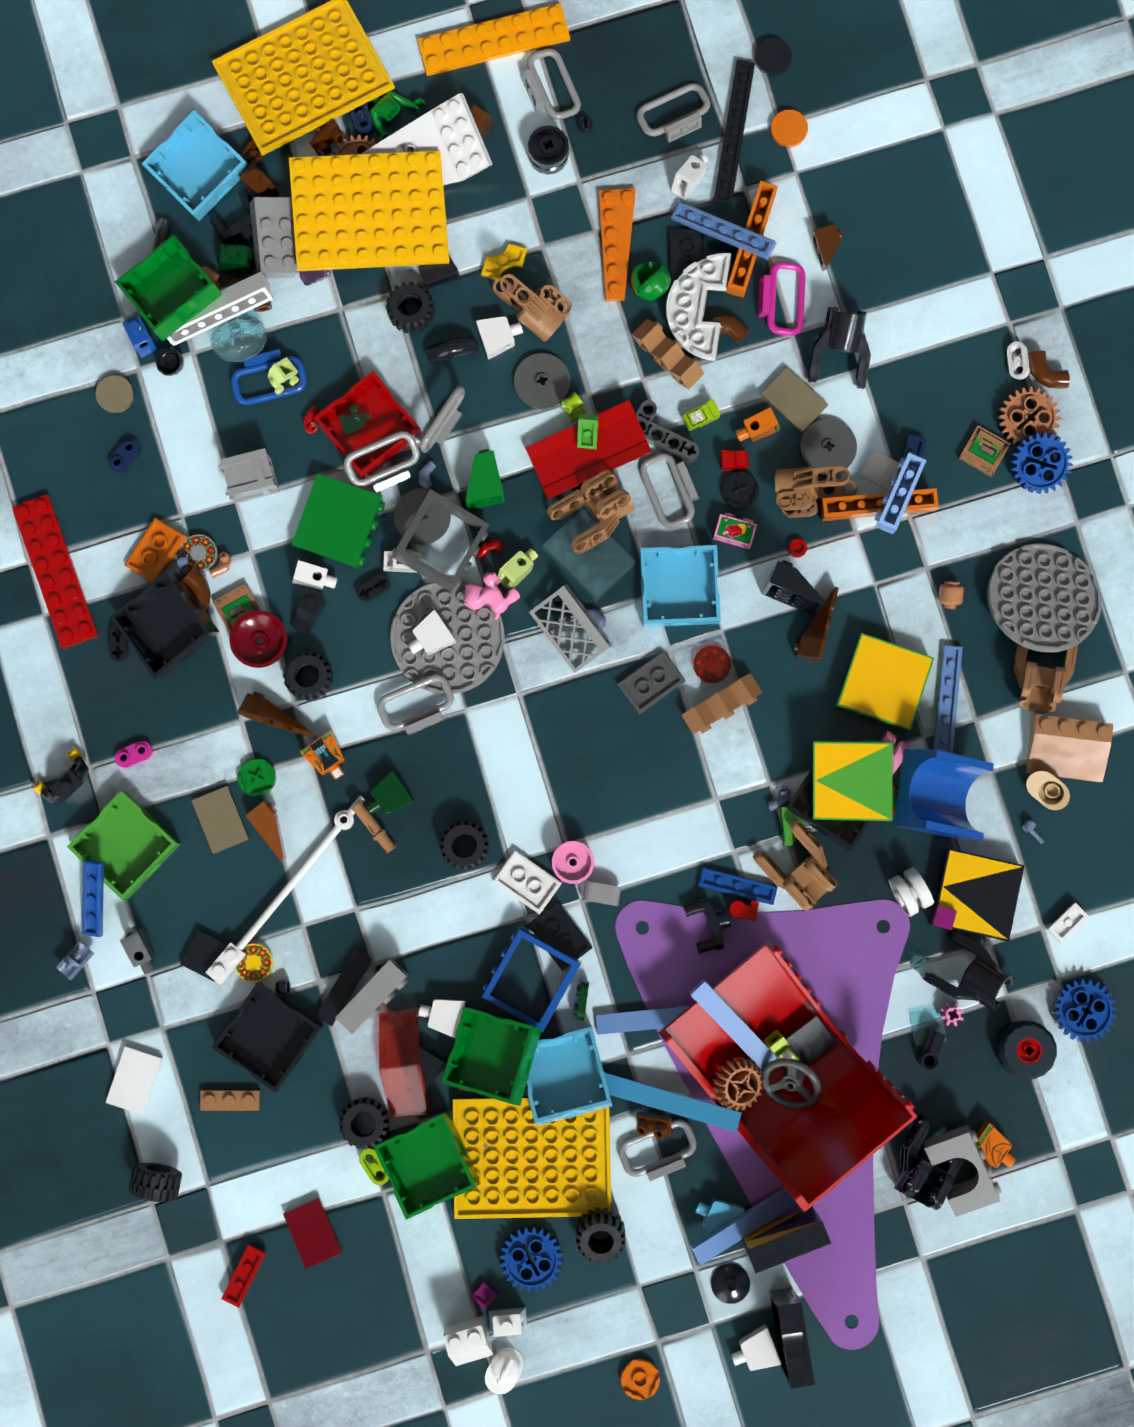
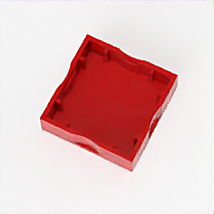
M374 371L355 384L346 395L335 400L314 416L318 426L344 458L352 451L399 431H407L415 439L422 434L420 427L407 411L394 400L389 389ZM402 438L354 459L351 463L352 468L361 479H364L399 453L409 443L406 439Z

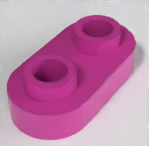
M139 741L118 750L115 754V762L122 768L132 767L150 759L153 755V747L148 742ZM141 747L145 748V752L143 754L139 753V749ZM126 754L127 760L123 762L121 757Z

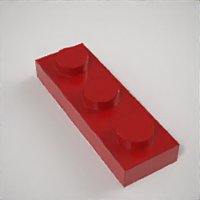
M248 1244L221 1298L222 1300L238 1308L240 1307L267 1252Z

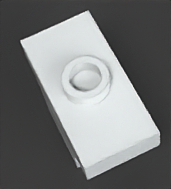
M395 549L393 551H384L383 571L417 573L391 557ZM411 549L404 550L422 561V553L414 552Z

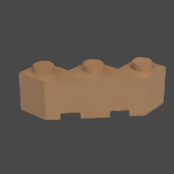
M646 319L631 335L645 352L648 351L654 357V361L660 367L673 374V379L678 384L690 389L705 374L701 369V363L696 358L692 359L686 356L681 350L682 346L676 339L671 340L667 338L662 332L663 327L657 321L652 322Z
M750 673L727 688L717 692L704 702L694 706L682 714V717L693 735L699 731L703 734L712 728L710 725L724 717L726 720L735 714L734 710L746 703L749 706L758 700L757 696L763 692Z

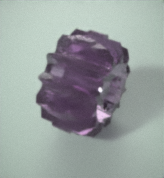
M330 270L298 271L301 281L306 286L322 281L331 275Z

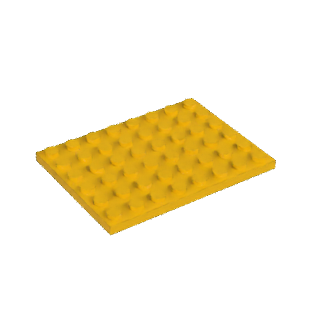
M331 0L212 61L262 156L395 89L390 76L347 0Z
M441 151L289 158L297 271L449 264Z
M523 1097L520 1106L493 1098L453 1099V1123L481 1183L477 1187L454 1197V1219L581 1217L583 1213L587 1215V1210L592 1209V1211H595L596 1207H599L600 1210H603L604 1207L608 1208L609 1212L612 1210L609 1107L536 1126L529 1097Z

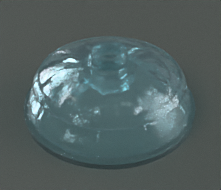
M245 312L215 326L211 335V346L215 354L223 360L229 362L246 361L256 356L263 349L267 340V331L264 324L258 318Z

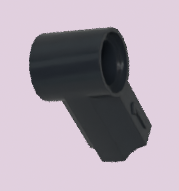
M928 1030L922 1049L916 1055L919 1065L927 1070H933L937 1067L939 1062L938 1056L946 1035L935 1030ZM930 1055V1062L924 1064V1058Z

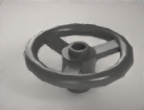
M781 1058L771 1061L763 1068V1074L761 1075L765 1079L762 1082L763 1089L777 1104L792 1109H804L811 1107L819 1100L822 1092L820 1080L815 1072L806 1064L794 1059ZM781 1066L788 1067L782 1080L769 1083V1075L773 1069ZM805 1075L813 1083V1094L802 1084ZM783 1088L791 1092L797 1091L806 1100L800 1102L790 1101L781 1097L775 1091Z

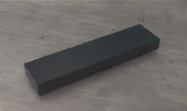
M355 949L316 1014V1018L331 1027L334 1025L335 1017L342 1011L371 963L372 959Z

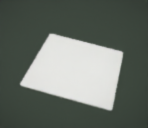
M872 450L860 475L889 490L891 487L889 484L893 475H897L898 462Z

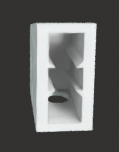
M700 154L698 157L694 155L689 157L675 175L671 188L673 193L687 201L704 177L709 161L707 156Z
M506 316L476 321L488 359L514 347L515 341L513 336L523 333L520 322L509 325Z
M298 560L292 583L317 590H322L323 586L335 589L337 577L327 575L328 569ZM313 575H319L320 580H314Z
M434 610L413 629L412 632L417 639L409 643L408 647L413 654L424 649L427 655H430L455 644L456 641Z
M434 999L432 1007L421 1004L418 1016L429 1018L428 1027L456 1038L457 1027L466 1001Z
M526 1307L488 1311L490 1332L494 1337L519 1335L527 1329Z
M766 1324L741 1338L739 1344L742 1350L731 1354L735 1366L747 1362L750 1371L781 1365Z

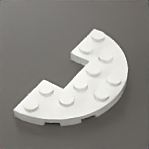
M731 253L709 255L706 259L697 263L695 261L683 270L682 275L674 281L668 294L666 313L673 336L685 350L702 359L716 361L721 324L703 322L707 291L727 290Z

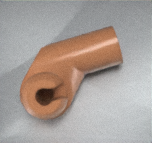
M221 552L219 554L218 566L209 570L212 578L229 570L232 560L227 552Z

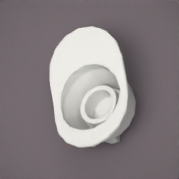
M510 1347L502 1348L494 1355L485 1374V1383L493 1393L505 1394L515 1386L524 1365L523 1358L516 1349Z

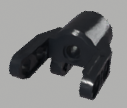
M835 306L828 307L824 330L813 344L808 382L816 383L820 374L823 351L826 348L840 352L860 353L856 372V388L865 389L871 358L864 333L867 314L861 310L857 311V314L839 312V308Z
M952 929L948 937L959 946L976 955L975 959L965 970L959 986L956 987L933 973L925 972L922 979L955 999L975 1000L990 1010L997 1012L1001 1006L1000 1002L996 1000L1000 988L1003 984L1013 986L1016 978L998 968L981 944Z
M919 1115L914 1120L901 1146L900 1169L902 1172L894 1189L915 1199L928 1208L931 1207L934 1210H938L943 1205L953 1185V1178L956 1177L964 1158H953L944 1161L941 1167L938 1168L918 1157L917 1153L930 1130V1119L924 1115Z

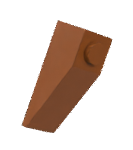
M263 801L245 816L279 860L284 862L286 855L279 819L275 814L277 809L271 802L268 804Z

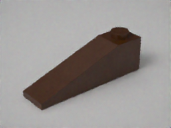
M834 587L825 600L824 606L815 615L800 640H796L793 649L796 652V658L818 663L822 659L828 634L825 633L831 624L830 614L835 607L838 587Z
M253 692L252 695L247 693L237 713L245 718L313 739L317 738V735L265 699L264 694Z

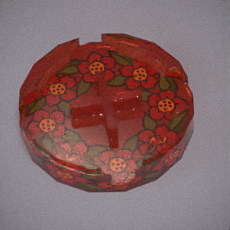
M716 645L706 646L696 654L693 661V669L701 681L718 683L728 676L731 669V659L723 648Z

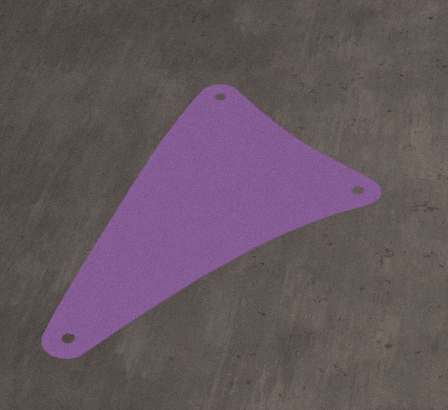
M882 899L808 911L757 912L756 921L735 918L729 914V911H726L731 927L722 929L724 949L718 951L714 949L702 954L698 953L696 943L710 939L713 936L706 913L702 912L687 917L684 906L650 901H635L620 911L615 924L617 938L647 1010L692 1005L696 1000L689 992L702 979L712 988L768 941L772 946L777 945L783 952L781 957L783 959L786 958L792 964V972L796 971L803 979L801 984H806L812 991L810 996L812 998L815 996L822 1004L820 1009L839 1032L843 1030L849 1037L848 1043L866 1062L870 1060L878 1070L882 1033L894 976L910 930L909 918L899 904ZM714 909L716 913L724 911ZM880 920L889 922L890 929L888 932L880 933L877 930V923ZM639 921L648 923L649 930L646 934H639L636 931V924ZM660 1036L691 1097L716 1105ZM706 1123L752 1207L784 1188L738 1130L734 1132ZM873 1155L813 1205L824 1223L831 1244L784 1262L805 1300L832 1342L848 1350H856L868 1345L876 1336L879 1327L874 1233ZM796 1204L768 1223L798 1212L802 1208ZM848 1315H855L858 1318L857 1327L853 1329L848 1328L845 1325V1318Z

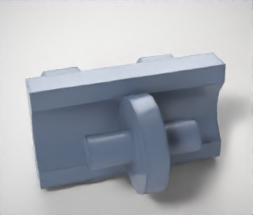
M79 941L56 968L69 980H72L95 953L83 942Z

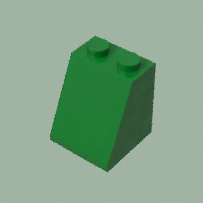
M480 450L474 456L466 495L468 511L505 502L494 450Z

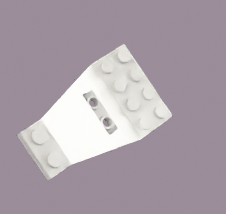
M463 93L457 94L361 153L412 152V147L413 152L441 151L443 185L464 181L493 165Z

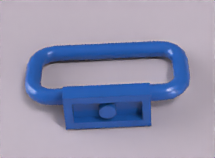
M280 349L243 358L245 367L236 370L231 377V387L236 401L242 405H253L301 392L307 385V375L303 362L295 356L283 357ZM286 357L291 363L296 365L300 378L298 385L284 388L280 394H276L273 391L250 398L242 396L238 384V379L241 376L270 369L275 363Z

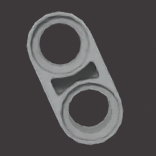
M585 881L582 900L618 906L621 887Z

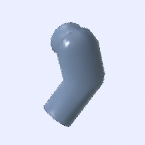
M430 460L418 473L419 484L426 489L432 486L429 474L436 468V465Z

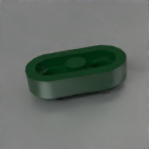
M581 981V984H577L576 996H579V1002L574 1004L573 1015H577V1020L585 1019L589 981Z

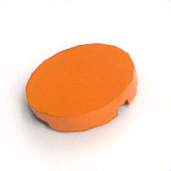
M795 110L779 112L773 118L771 124L773 140L783 147L791 148L800 145L805 140L808 132V123L805 117Z
M642 1358L633 1359L622 1369L621 1385L625 1393L631 1398L644 1400L653 1396L659 1388V1372L656 1366L649 1360Z

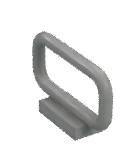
M548 48L532 53L527 59L528 70L524 71L522 82L535 112L542 111L545 108L547 114L556 120L565 119L577 114L581 107L580 98L559 52ZM547 56L554 58L574 105L572 108L561 112H556L552 108L534 66L535 60Z
M697 83L686 84L639 107L636 118L645 134L659 136L665 133V138L670 143L702 127L701 116L709 110L710 99L701 85ZM689 91H696L703 102L701 108L656 129L650 128L644 118L645 112Z
M459 385L454 389L420 442V450L423 453L428 452L435 442L442 446L462 416V413L457 408L465 396V388Z
M399 431L349 453L344 459V468L349 480L354 485L363 487L373 484L375 491L379 492L411 477L407 468L418 461L420 456L419 447L412 434L407 431ZM404 438L408 441L412 450L411 458L364 479L356 477L351 465L354 459Z
M659 453L644 460L640 465V476L660 523L664 527L672 529L689 522L695 513L693 501L700 498L684 461L676 464L675 459L668 453ZM662 460L668 462L687 508L685 516L673 521H669L665 517L647 473V468L650 465Z
M434 674L385 694L377 703V711L383 725L387 729L397 731L405 728L407 734L410 735L443 721L441 712L451 707L454 695L447 679L442 675ZM433 682H439L442 685L446 695L444 703L398 723L390 722L385 711V704L388 701Z
M682 1119L671 1121L672 1129L681 1127L685 1131L689 1141L687 1149L639 1169L631 1167L626 1155V1149L654 1137L653 1132L648 1131L645 1136L635 1135L624 1140L619 1146L618 1154L625 1172L633 1177L647 1174L649 1181H653L686 1167L683 1159L692 1155L697 1146L695 1135L689 1123Z

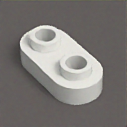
M1015 341L1007 348L1009 373L1013 378L1022 380L1030 372L1028 350L1025 344ZM1021 349V353L1017 355V350ZM1022 367L1023 371L1019 374V369Z

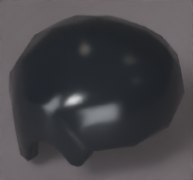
M173 347L162 349L157 354L155 360L157 370L165 376L177 375L184 366L183 355Z

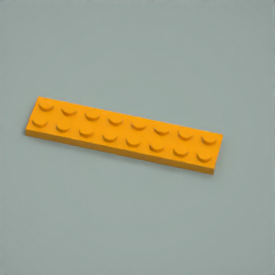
M559 3L418 38L417 40L426 75L431 76L570 41V35L562 5Z

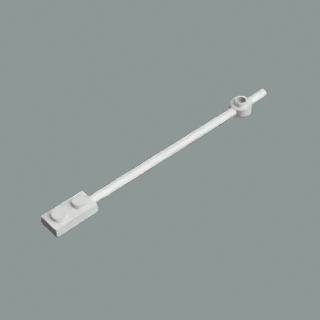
M359 796L347 811L342 810L335 815V826L238 944L234 945L230 942L206 971V974L218 984L222 985L246 956L242 950L337 834L341 830H348L353 826V815L355 812L351 808L359 801L363 804L365 799ZM345 816L347 817V822L343 824L340 819Z

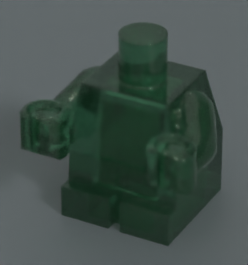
M356 405L348 409L349 416L345 417L342 415L338 417L345 435L357 431L366 424L365 421L372 419L369 412L364 414L362 412L357 413Z

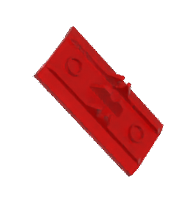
M629 400L597 414L599 416V429L596 449L577 448L578 424L525 447L547 499L583 484L604 470L612 471L652 453Z

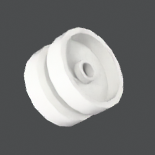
M914 867L905 870L903 878L896 875L888 880L897 902L908 917L918 913L919 906L925 909L934 904L933 897L925 881Z

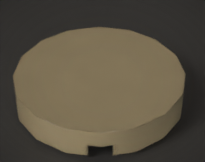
M111 375L99 382L96 387L95 396L102 409L109 413H120L131 406L134 400V390L127 379L122 376Z

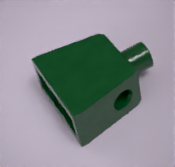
M222 244L219 271L255 274L254 252L247 246Z
M392 770L370 791L374 800L365 806L371 815L382 809L385 815H388L415 801Z

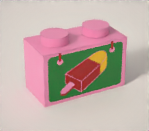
M729 513L720 514L713 539L750 549L757 524H754L753 520L747 518L742 520L736 519L735 515Z

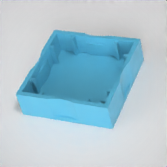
M195 110L142 163L198 221L240 180V176L250 167Z
M717 545L689 546L685 548H640L643 627L720 623V595L717 587Z
M592 1027L565 1033L557 1038L538 1041L526 1084L536 1126L612 1107Z

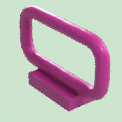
M777 262L770 268L769 275H764L759 280L758 317L765 318L767 316L769 329L778 335L794 336L803 329L806 275L803 267L797 263ZM779 269L794 270L798 274L797 316L794 328H782L775 324L776 278Z

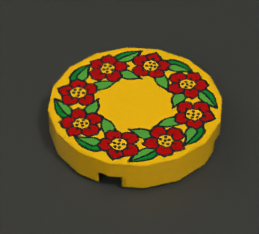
M253 943L246 945L242 950L246 956L235 968V971L245 981H262L268 977L273 969V956L261 944Z

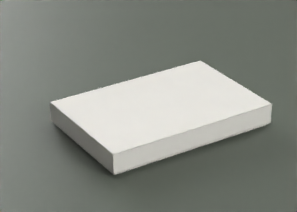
M516 850L513 851L493 880V882L539 915L562 884Z
M125 1046L106 1103L143 1115L163 1058Z

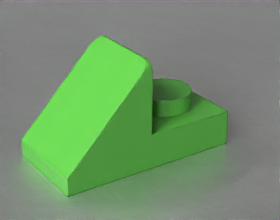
M579 414L577 448L596 449L599 416Z
M781 807L779 810L783 845L792 846L793 841H796V837L792 833L789 824L794 819H798L803 825L806 823L786 807Z

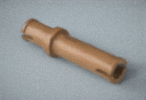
M361 801L351 808L374 836V841L377 840L386 853H389L396 847L386 834L387 831L380 827Z

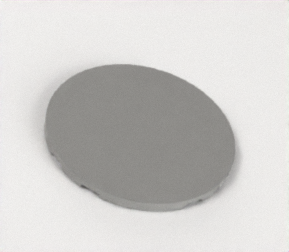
M1037 543L1024 545L1012 552L1010 551L996 565L988 582V605L996 624L1014 642L1031 650L1060 652L1073 648L1087 638L1100 617L1102 598L1096 578L1093 577L1089 567L1079 557L1076 558L1068 553V550L1058 546Z
M434 582L426 584L410 594L396 612L390 632L391 649L398 667L411 682H416L430 675L439 674L447 679L453 694H458L471 690L483 683L499 664L505 643L502 618L500 616L498 619H494V612L488 603L477 610L468 608L464 604L465 586L467 583L461 582L458 588L454 587L451 592ZM435 610L454 637L456 643L430 655H427L424 649L413 654L408 647L409 643L417 639L412 631ZM433 682L421 687L429 692L445 694L439 682Z

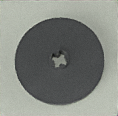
M547 353L533 354L524 359L516 369L514 375L515 391L521 401L532 408L549 409L555 407L565 399L569 392V371L566 365L554 355ZM540 377H543L544 380L547 379L545 385L537 383Z
M822 419L814 422L805 430L800 442V452L802 459L808 467L844 466L848 468L856 456L857 442L852 430L843 422L835 419ZM826 443H829L830 446L833 445V448H831L830 451H828L827 448H824V446H826Z
M413 489L404 494L397 502L394 510V523L401 536L405 533L430 489ZM431 502L425 513L427 519H423L419 523L409 542L427 545L438 541L449 528L451 514Z

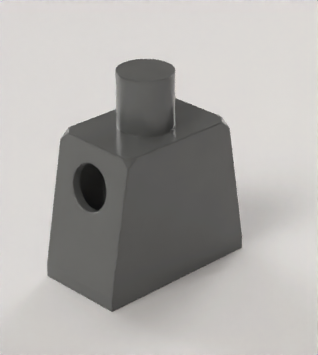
M143 926L126 933L120 939V942L133 967L140 965L144 974L155 970L151 962L155 953Z

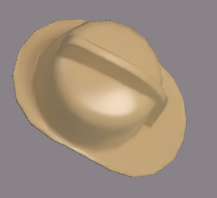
M1037 771L1032 773L1027 779L1026 787L1028 792L1048 809L1060 810L1068 804L1070 800L1069 789L1053 774L1047 771Z

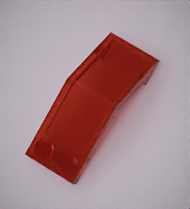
M417 1009L379 1013V1071L391 1118L430 1114L429 1094L426 1093L419 1065V1016Z

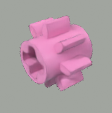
M947 1002L945 1009H939L942 1011V1016L939 1019H945V1025L947 1026L950 1022L957 1026L956 1021L964 1020L960 1017L964 1010H958L957 1003H954L953 1007H951ZM949 1011H953L955 1014L954 1018L948 1015Z

